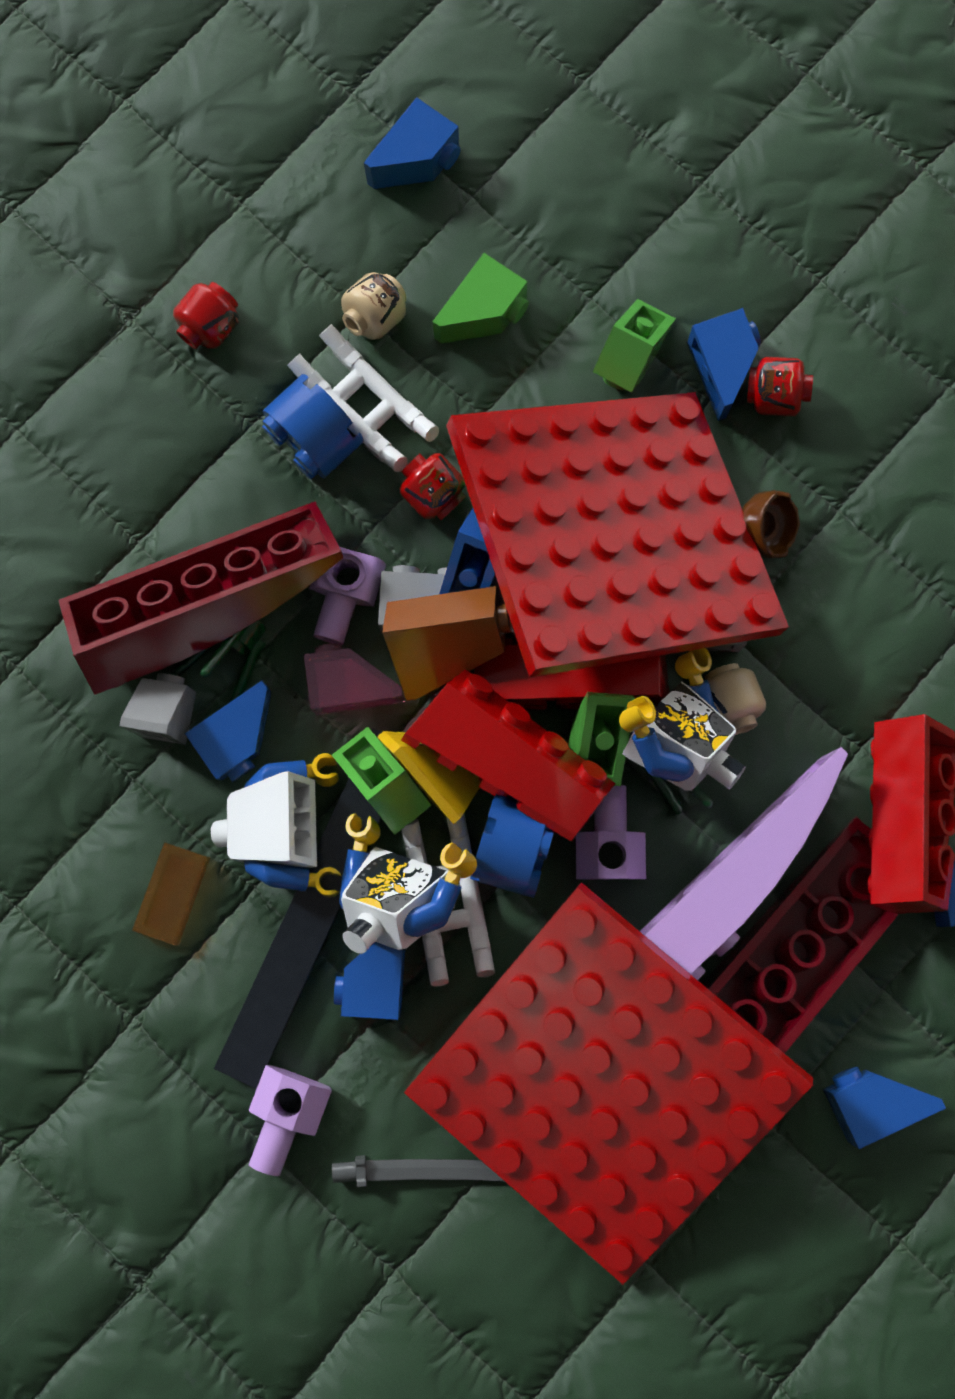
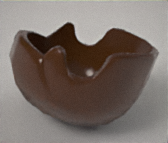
M776 490L757 493L742 508L746 529L756 543L762 558L786 557L788 555V548L795 542L800 527L798 508L792 501L790 493Z

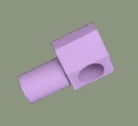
M342 547L340 549L344 558L310 584L309 589L325 595L313 636L336 645L344 644L355 605L374 607L381 584V572L385 571L386 563L377 557ZM345 568H354L359 571L357 581L351 585H341L336 582L339 572Z
M614 786L594 812V832H579L576 835V879H646L645 833L627 831L626 786ZM605 843L616 844L622 850L623 860L616 869L606 868L599 861V849Z
M266 1065L249 1108V1112L265 1120L249 1166L268 1175L280 1176L296 1132L315 1136L330 1097L331 1088L274 1065ZM290 1088L299 1093L302 1105L298 1112H287L281 1107L279 1094L282 1089Z

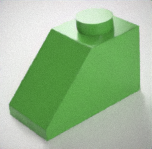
M483 253L432 321L434 339L440 343L501 334L510 321L516 324L527 310L529 305L527 300L528 281L486 253Z
M637 299L614 324L593 373L603 377L607 385L618 390L626 389L632 393L644 378L676 318Z
M587 692L572 719L568 746L584 760L595 762L601 766L606 772L607 777L616 783L614 786L621 787L626 758L622 753L629 741L630 732L625 731L620 726L619 717L622 711L627 709L628 702L634 700L635 697L632 695Z
M366 727L332 754L333 758L394 835L406 825L412 823L431 806L408 773L369 727Z

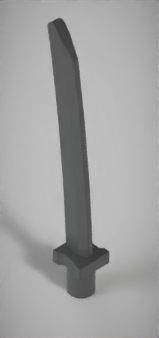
M365 1155L356 1156L354 1162L332 1163L333 1183L357 1181V1187L367 1186V1181L443 1179L504 1181L481 1160H366Z

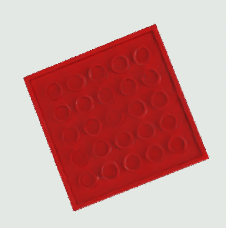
M696 392L450 416L446 427L529 677L779 636L789 628L757 545L746 529L743 510Z
M581 882L412 1081L404 1094L624 1285L813 1086V1077Z

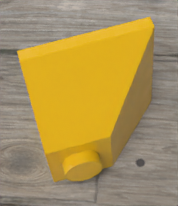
M383 731L378 735L377 738L432 803L453 824L461 819L480 788L481 781L479 777L459 765L453 772L436 762L440 754L421 742L416 749L402 742L401 739L406 732Z

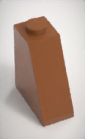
M493 586L387 602L382 633L407 701L416 700L448 683L465 669L470 671L504 653L505 633L512 632L513 627L505 604L501 605L497 587Z

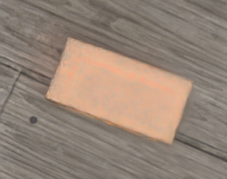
M164 842L132 931L175 946L179 945L210 857Z

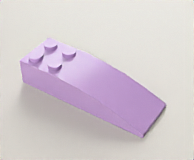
M840 747L820 757L655 915L640 932L698 980L705 973L701 964L708 957L715 954L719 957L722 956L740 939V936L735 931L745 923L776 886L804 845L829 799L848 753Z

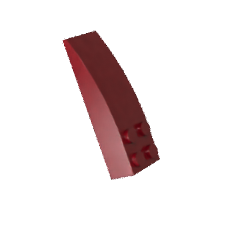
M316 501L58 601L73 656L91 690L96 695L111 688H117L126 682L154 671L162 670L229 638L265 617L303 591L344 557Z
M857 816L841 830L782 893L703 983L706 988L783 1053L787 1052L899 915L871 905V896L868 891V878L871 874L872 850L869 845L870 828Z

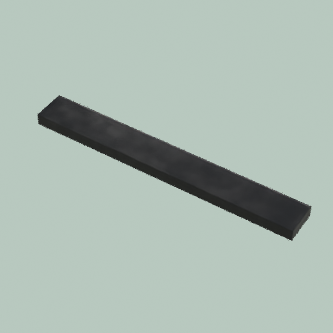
M374 728L371 729L376 737L382 733ZM350 778L317 845V867L309 868V873H318L319 870L325 867H332L340 872L341 876L328 874L322 878L321 887L324 890H336L339 892L341 890L348 849L353 850L355 841L346 831L345 826L348 817L356 813L361 818L362 827L360 832L366 828L369 816L378 825L382 820ZM307 887L306 891H296L214 1067L215 1070L255 1089L258 1087L266 1065H269L341 909L339 902L340 893L334 897H326L319 893L315 887Z

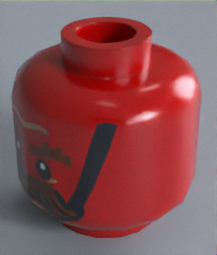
M210 282L209 285L203 283L193 285L173 310L174 319L180 326L176 330V334L194 349H197L200 345L209 349L220 347L239 323V315L236 311L238 307L237 301L229 292L215 282Z
M764 357L759 361L757 367H750L747 403H754L756 412L761 415L795 416L799 413L802 402H811L813 375L805 374V366L800 359Z
M419 453L401 471L407 479L401 484L400 493L424 519H432L437 516L442 520L466 497L462 492L465 487L463 476L440 453L432 454L427 459Z

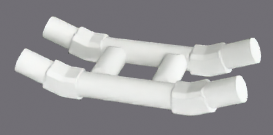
M330 324L319 336L329 346L339 361L350 371L342 381L332 389L331 385L311 367L301 354H298L287 366L297 377L301 374L309 377L307 387L310 390L316 384L323 388L353 422L348 429L355 436L360 432L364 439L365 447L395 472H400L406 467L407 458L396 450L377 430L394 414L409 429L417 432L428 442L433 441L438 436L439 428L427 419L413 404L403 398L363 359V356L348 340L346 341L337 329ZM363 384L382 400L364 419L346 402Z
M465 814L455 824L447 818L451 843H455L460 847L462 853L465 849L472 853ZM415 819L402 829L407 858L428 864L419 820ZM443 865L437 866V868L448 871V869ZM471 876L460 878L459 885L462 886L461 895L464 909L452 911L444 927L422 936L431 986H443L449 982L440 933L444 931L468 927L477 976L488 977L495 973L478 881L470 879Z

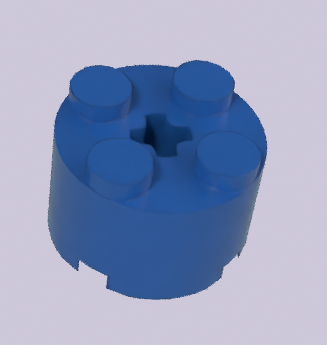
M301 374L262 411L265 419L262 421L264 424L262 428L279 447L286 442L296 453L293 462L310 480L317 474L325 479L364 442V439L360 432L354 438L351 436L347 428L353 422L348 415L318 384L310 390L307 387L309 377Z
M496 794L493 798L477 851V868L470 879L534 898L541 875L542 864L547 858L554 832L547 828L545 824L539 823L519 811L516 805L517 799L510 795L500 796Z

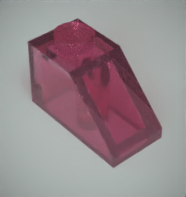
M337 643L324 644L315 647V653L304 654L310 708L315 715L405 703L401 686L350 648L342 649V645Z

